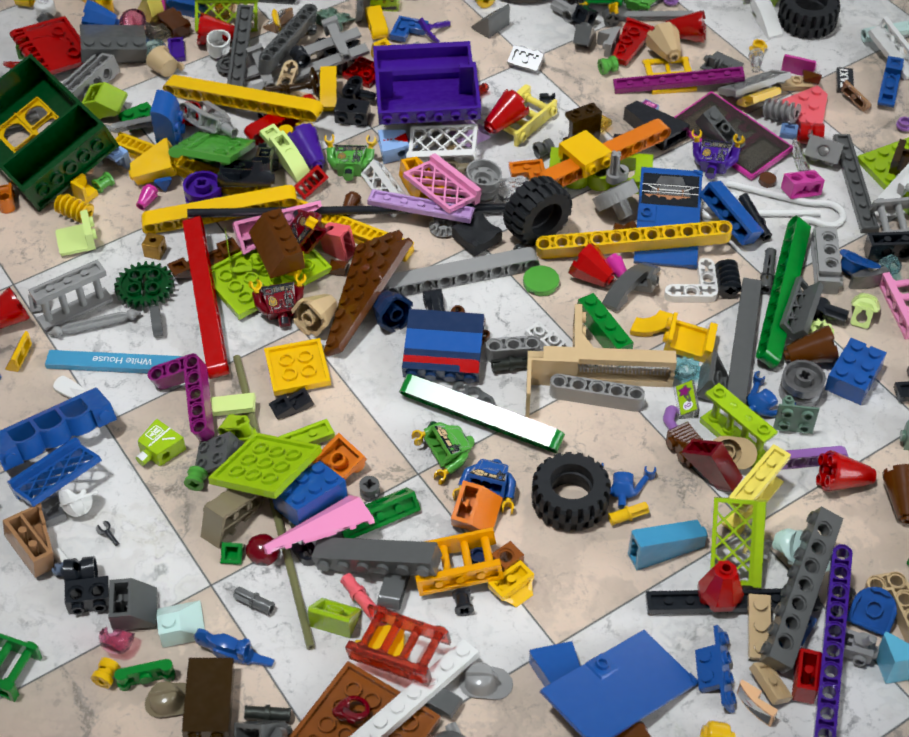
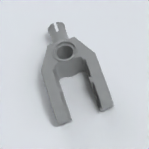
M209 101L198 102L202 109L190 102L179 104L180 111H183V119L196 127L214 134L225 133L231 138H235L238 135V129L230 125L231 118L226 111ZM203 105L206 106V111H203ZM196 113L198 114V117H199L198 121L196 120V117H195V116H196Z

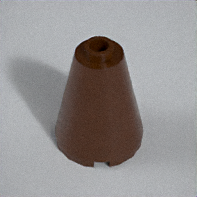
M823 326L785 346L783 351L785 361H789V363L796 360H807L814 363L837 362L839 358L838 348L834 344L833 339L835 338L830 326Z
M909 464L893 465L892 470L884 469L882 472L883 480L897 519L904 524H909Z

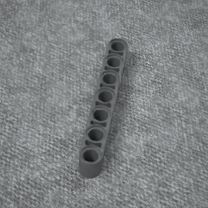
M305 4L259 54V72L263 74L271 73L310 30L311 26L315 24L317 7L314 4Z

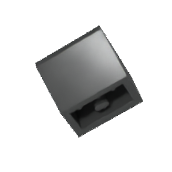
M133 578L110 580L108 618L112 630L157 627V587Z

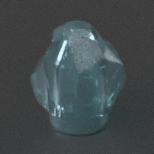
M893 254L883 257L878 262L881 267L886 266L890 270L891 276L899 273L902 268L901 262Z

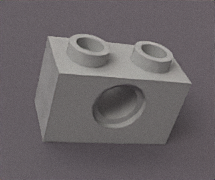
M811 134L804 155L807 156L808 160L817 161V159L824 161L823 164L833 166L838 164L844 143ZM822 146L827 147L829 151L825 156L819 153V148Z

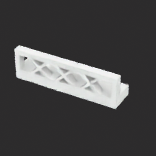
M886 16L882 19L879 26L869 30L868 35L887 59L888 56L904 59L901 77L905 81L909 79V43Z
M373 159L362 171L361 175L371 189L406 195L386 166ZM373 169V177L369 178L368 174ZM377 180H381V188H376ZM390 214V216H392V217H394V218H395V216L397 215V214Z

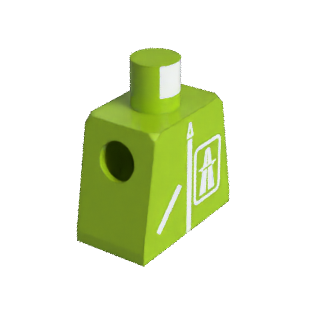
M156 419L138 439L141 453L135 458L142 466L150 460L158 466H162L186 450L184 437Z

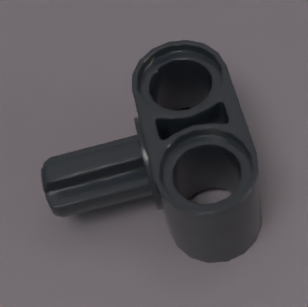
M352 76L342 89V98L357 100L362 98L375 101L376 93L363 90V79L360 76Z

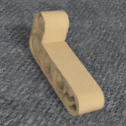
M897 571L870 576L864 588L880 587L893 596L897 605L895 620L905 642L909 643V583L906 577Z

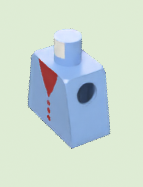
M378 130V141L383 164L405 159L410 138L407 139L406 131Z

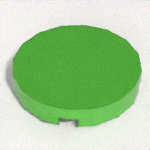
M544 265L534 266L525 272L523 286L529 293L531 291L537 296H547L554 293L559 286V275L551 267Z

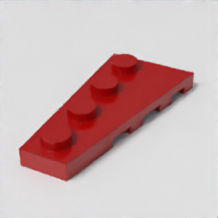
M629 17L626 18V23L623 26L613 53L620 65L627 66L645 44L647 33L650 30H655L654 26Z

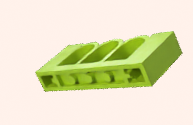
M551 147L549 167L565 161L569 157L562 160L558 157L559 148ZM636 153L620 161V164L626 165L629 170H634V175L627 178V180L633 178L639 190L641 167L653 168V154ZM593 174L587 178L579 179L566 187L577 190L588 186L594 191H606L619 184H609L606 181V176H596Z

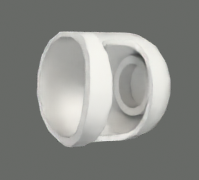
M225 30L209 32L206 38L208 54L215 59L226 57L230 50V34ZM222 35L228 37L227 42L222 39Z

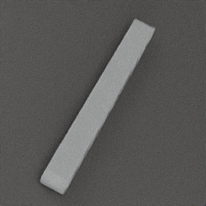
M526 247L393 273L384 290L409 296L428 290L444 289L525 273L531 267L540 266V262L535 250L532 247Z

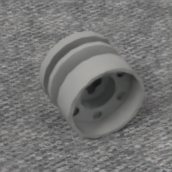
M477 159L470 162L466 168L465 176L482 189L479 204L494 203L497 199L502 179L501 168L496 163L486 159Z

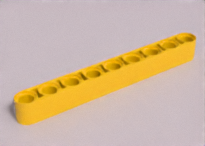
M283 185L145 211L141 214L142 231L145 234H156L183 229L182 221L189 219L187 217V209L294 207L298 203L296 189L293 185ZM242 217L201 218L203 224H210Z

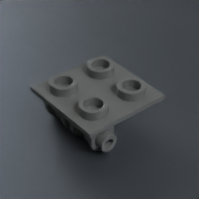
M716 51L713 55H705L703 59L705 63L700 68L710 70L741 67L744 63Z

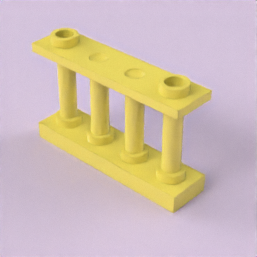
M527 84L517 91L525 100L523 104L529 102L542 110L537 113L529 109L530 113L528 116L532 118L528 122L524 119L516 122L522 126L519 130L510 126L503 129V131L514 136L515 147L525 142L540 126L552 116H555L558 110L556 99L547 105L531 96V86Z
M773 444L728 498L766 500L767 503L784 482L776 477V475L790 460L791 454ZM743 504L737 510L746 519L752 514L753 505ZM736 512L726 519L734 529L743 522ZM725 522L722 523V526L732 531ZM746 523L737 530L739 535L747 528L748 525Z

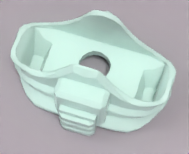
M787 528L775 534L772 547L787 557L789 565L794 564L795 558L793 556L797 548L800 547V536L803 530ZM830 557V560H829V563H828L826 572L830 570L831 557Z

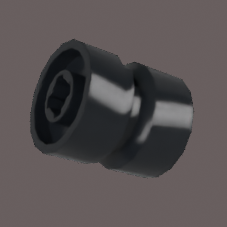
M82 557L80 561L77 558L64 559V583L70 580L98 577L96 557Z

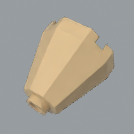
M671 22L655 25V30H650L647 33L645 42L647 47L668 62L678 60L681 55V45L677 27L673 26Z
M330 294L300 299L291 309L292 314L295 313L294 324L305 335L314 334L313 336L315 337L319 336L328 326L338 307L336 299Z

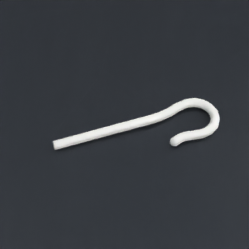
M727 180L726 187L805 206L830 207L838 212L839 218L833 222L822 221L810 216L800 217L805 222L818 227L838 228L846 220L844 208L834 201L806 198L790 199L784 193Z
M731 192L736 198L737 194L735 192ZM701 198L700 216L707 220H720L716 214L709 213L703 209L702 203L704 200ZM820 209L758 210L761 217L820 216L821 214Z

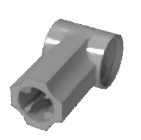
M553 0L550 9L561 14L567 23H571L574 21L571 18L577 4L571 5L563 0Z

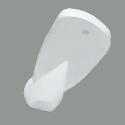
M66 376L57 378L53 385L55 391L70 399L86 392L84 388Z

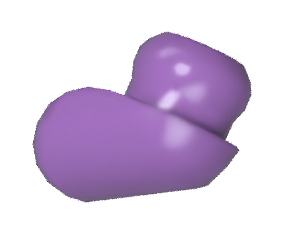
M674 405L668 406L663 416V422L669 430L678 426L674 418L679 414V408Z

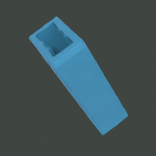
M698 519L635 529L631 531L628 556L635 569L640 570L704 548L708 534L705 527L700 525Z

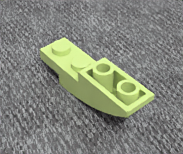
M275 124L260 130V136L269 147L272 148L274 146L275 154L279 157L280 164L296 183L301 180L310 169L288 135L283 130L280 131Z

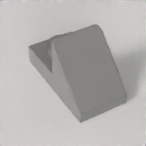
M620 26L598 32L597 44L603 46L604 57L612 55L619 41Z

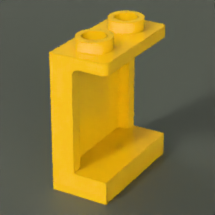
M587 130L559 143L558 157L562 160L568 157L582 168V176L584 178L610 166L612 151Z
M674 312L672 318L668 317L665 328L668 331H665L662 342H665L664 350L676 351L677 355L704 363L713 352L718 324L711 322L708 329L677 320L678 313Z

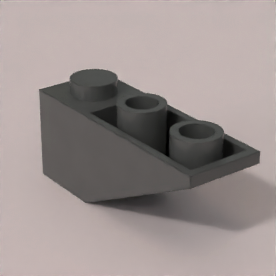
M715 105L705 111L695 121L703 133L712 140L734 143L735 146L733 136L737 132ZM738 135L737 141H740L741 137ZM745 142L740 145L741 148L746 145Z

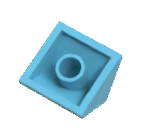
M886 631L878 647L879 652L876 659L884 682L888 684L909 680V643Z

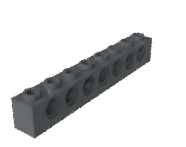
M822 506L815 511H811L806 519L808 524L800 536V547L794 553V564L788 570L787 577L789 578L787 584L781 590V601L775 607V618L768 627L767 633L769 635L767 641L763 643L760 649V653H762L760 662L782 674L793 669L844 519Z

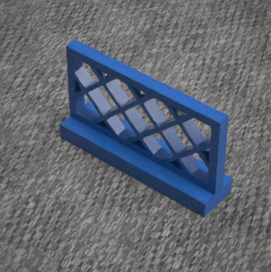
M74 437L7 481L18 500L23 499L34 507L102 460L99 455L81 445L79 439Z

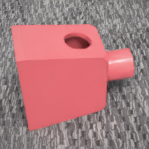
M333 222L327 223L325 225L327 232L320 240L323 251L341 261H349L354 256L356 248L351 226Z

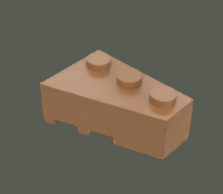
M41 503L2 520L5 538L35 578L50 571L52 567L54 568L53 551Z

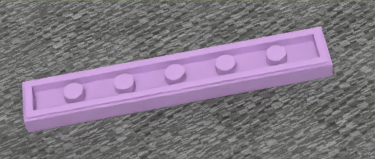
M372 189L367 200L368 205L469 224L475 212L474 207L464 206L449 214L431 199ZM445 202V203L448 204L449 206L454 205V204H452V203H447V202Z

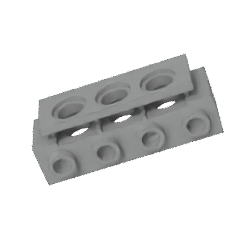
M101 53L98 57L92 55L62 84L82 102L91 84L108 83L115 78L120 69L114 55Z
M815 227L810 240L814 284L821 282L824 286L822 294H837L839 287L843 285V277L840 276L842 270L837 228Z

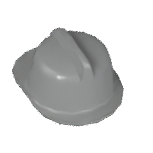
M481 662L475 663L461 674L459 680L462 692L468 697L501 700L511 693L513 681L509 673L501 668L491 667Z

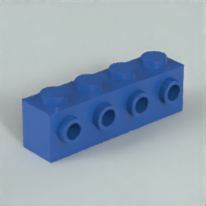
M722 181L708 182L700 192L699 196L720 220L729 221L732 224V234L741 245L754 244L764 232Z

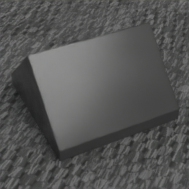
M509 4L491 12L472 25L471 28L489 39L509 25Z
M713 351L702 364L696 396L710 402L712 401L705 396V392L718 383L727 389L729 377L717 351Z

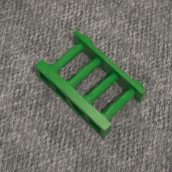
M0 633V647H2L0 650V667L10 651L22 654L8 677L0 679V697L15 702L20 695L15 686V681L30 658L41 661L42 655L38 645L34 642H24Z

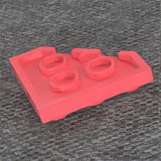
M818 85L782 99L783 104L785 101H789V106L794 102L795 108L797 104H801V112L795 122L797 125L800 122H808L811 125L823 123L828 94Z

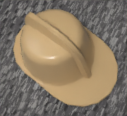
M719 436L713 440L723 442L739 470L747 469L755 463L757 449L749 439Z

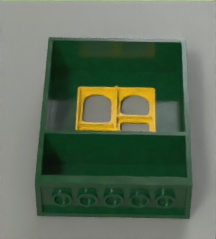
M30 53L0 77V171L40 212L55 200L58 195L71 186L70 182L81 173L86 174L118 148L119 144L106 125ZM34 107L44 108L47 111V115L36 124L30 125L26 120L28 111ZM50 119H55L48 127L38 133L40 127ZM14 124L22 125L30 133V136L17 147H13L4 137L6 129Z

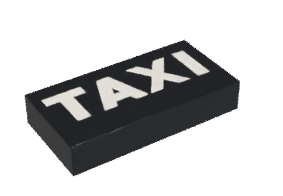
M836 68V92L843 93L841 90L845 80L854 86L853 68Z

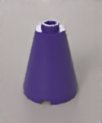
M310 123L296 126L293 133L289 132L287 134L294 143L310 170L316 165L323 169L325 158L317 129Z

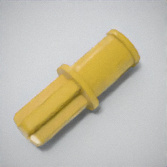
M646 502L630 507L626 505L624 509L608 513L609 522L614 526L627 520L632 521L633 518L648 514L650 512L649 506Z

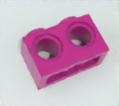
M815 170L784 173L781 189L790 199L819 196L822 193L825 180Z

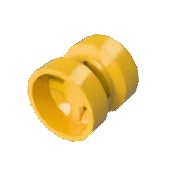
M102 657L98 663L99 668L93 672L90 679L96 685L108 689L114 681L115 671L120 669L121 666L110 658Z

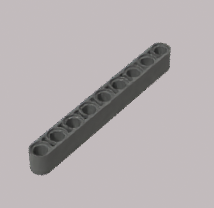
M743 277L727 390L745 404L762 280Z

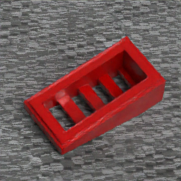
M316 165L294 187L301 198L305 200L329 177ZM314 173L320 179V181H318L312 174ZM309 177L314 181L315 185L311 183L308 179ZM306 181L307 184L311 187V189H309L303 182ZM300 185L307 191L306 194L299 188Z

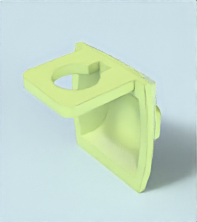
M859 293V295L855 296L851 301V305L855 309L850 323L865 329L869 328L873 312L877 313L881 308L878 298L867 293ZM862 310H865L867 315V321L864 323H860L856 319L857 314L861 313Z

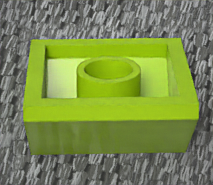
M320 598L308 607L310 627L351 638L362 609L326 598Z

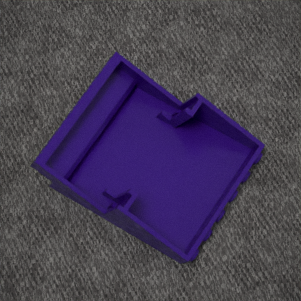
M470 41L373 46L379 125L481 119L476 62L472 61Z

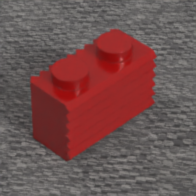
M804 648L799 649L794 666L792 700L809 704L814 703L819 687L821 652Z

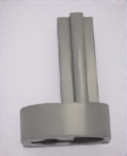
M612 151L610 168L606 172V181L612 185L627 180L629 168L626 165L620 164V151Z

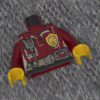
M298 209L293 212L295 219L289 226L304 254H309L325 235L327 229L321 222L323 218L321 214Z
M298 273L294 274L297 284L289 282L262 287V282L256 279L257 286L253 287V282L249 281L248 286L253 289L252 296L255 307L263 315H266L268 320L278 319L279 327L289 326V317L295 314H292L291 309L304 295V285L302 284L306 281L304 273L301 280L297 279Z

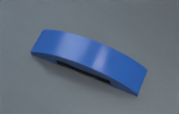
M888 56L877 105L894 108L904 63L903 58Z

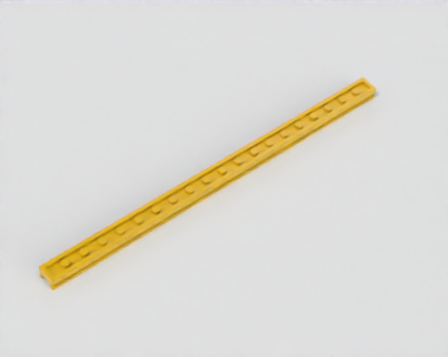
M119 132L115 138L117 143L128 150L129 156L134 159L155 145L123 132ZM186 156L174 158L177 175L183 178L197 171L219 173L218 168L197 160L188 159ZM222 187V192L228 195H235L267 189V187ZM297 198L298 203L296 206L309 202ZM322 215L321 222L324 226L329 222L351 226L354 242L357 244L389 233L343 215ZM414 242L402 261L406 262L414 252Z

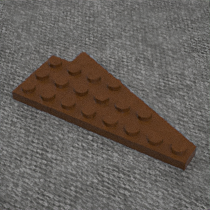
M400 230L389 232L378 238L375 237L356 246L323 351L327 357L343 352L412 246L413 241L409 237L402 240L403 233Z

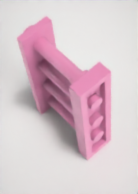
M890 272L883 273L879 287L904 339H909V307L904 302L909 301V293L902 294L898 290L900 287L909 286V279L895 281Z

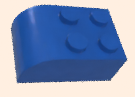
M157 90L150 110L156 144L162 139L167 138L172 146L182 141V134H185L186 126L182 122L183 111H180L179 101L173 94L168 91Z

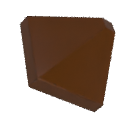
M808 70L802 71L803 82L819 85L822 74Z
M331 259L330 265L332 270L328 274L345 276L349 261Z

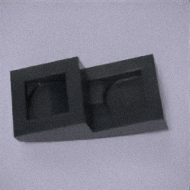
M305 387L289 397L283 394L269 403L277 419L292 416L315 405Z

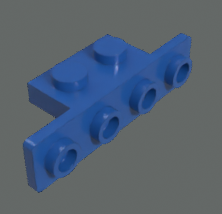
M714 625L715 645L695 650L698 687L702 693L720 689L722 706L729 713H734L736 696L732 691L734 677L730 671L732 659L727 644L730 642L729 636L719 625Z

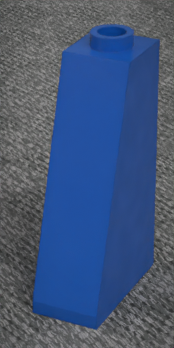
M572 641L529 650V664L544 687L580 667Z

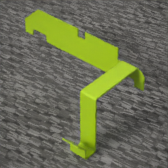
M225 229V238L231 273L253 271V259H257V261L261 262V258L257 256V253L252 254L251 265L231 267L230 254Z

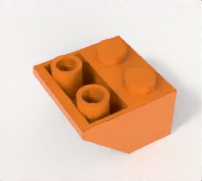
M463 480L451 516V525L469 531L491 527L494 529L503 497L484 486Z

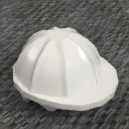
M69 489L58 491L59 506L70 516L78 517L84 515L92 507V495L99 493V491L96 490L87 494L86 490L82 489L78 494L77 492L73 493Z

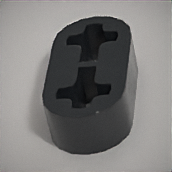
M301 541L302 545L298 542L292 544L290 549L303 565H314L312 558L308 555L305 556V551L309 555L313 554L315 545L312 542L304 543Z

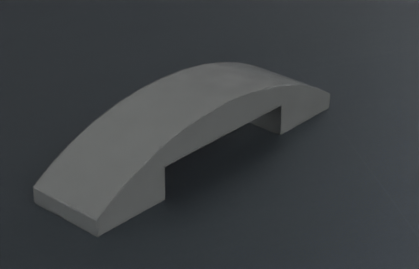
M647 262L632 266L615 281L602 304L606 308L618 311L628 302L627 295L648 276L651 268H656L658 273L661 270L660 267Z

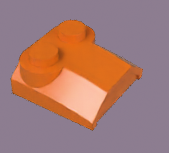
M338 433L322 449V453L312 464L321 461L342 478L347 479L352 473L360 472L364 468L367 459Z

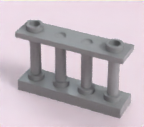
M909 197L878 198L872 202L869 212L878 211L883 228L882 232L909 231L903 209L909 208ZM886 210L896 211L900 230L890 229Z
M98 259L28 289L35 304L42 307L43 315L37 317V320L45 331L113 301L106 288L101 286L100 278L107 276ZM93 282L95 292L85 296L83 286ZM76 290L78 299L68 303L65 294ZM58 297L61 307L51 311L48 301Z

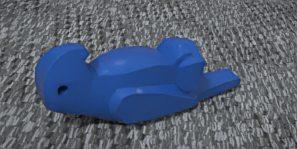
M198 628L194 635L196 643L211 650L217 658H234L235 663L272 667L275 661L272 658L255 653L251 648L250 640L246 638L238 640L224 633L213 635L201 628Z

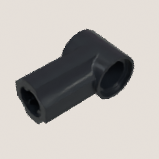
M442 289L423 291V302L427 310L445 311Z
M820 297L813 320L815 321L818 318L820 321H823L825 319L844 326L850 311L831 305L828 299Z

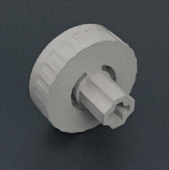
M632 178L601 193L592 200L598 212L612 206L620 221L634 214L626 198L637 193L639 189Z

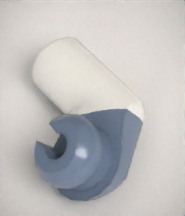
M56 548L53 550V557L57 564H54L55 568L52 567L51 570L54 575L61 577L63 576V560L68 559V557L60 548Z

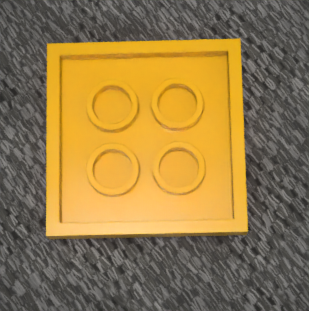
M320 338L264 348L274 396L297 392L304 387L306 390L331 385Z

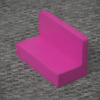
M785 54L781 71H789L792 74L803 76V70L815 72L817 63L814 60Z

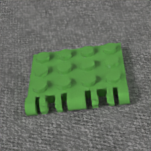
M198 131L169 148L168 153L174 158L187 156L188 159L194 160L199 158L204 159L205 162L217 161L221 165H230V163L253 149L256 140L239 137L231 138L227 135Z

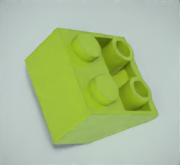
M101 82L90 85L82 103L98 119L109 116L114 117L119 115L128 94L113 85Z

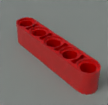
M306 94L302 96L304 98L317 100L312 94ZM268 114L247 125L244 129V135L248 139L256 140L255 145H259V143L265 142L260 136V130L272 124H275L277 128L282 125L294 127L301 120Z

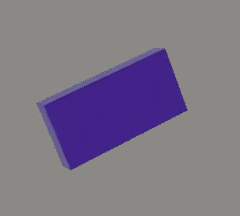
M183 37L168 38L170 54L178 62L186 61Z

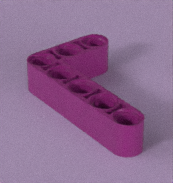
M192 353L153 366L148 371L147 376L158 389L164 390L185 383L190 431L200 442L213 438L215 432L206 364L197 354Z

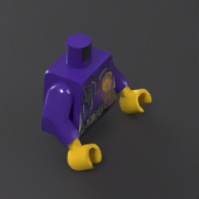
M694 129L692 130L694 138L693 157L696 163L701 166V171L706 172V178L714 179L716 174H725L727 169H730L738 162L741 151L740 145L745 142L743 135L740 141H737L738 134L733 136L734 146V143L702 139L700 142L702 137L701 129L699 136H694Z

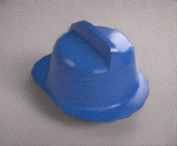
M840 250L842 255L841 270L849 276L865 268H881L880 264L863 258L852 251Z

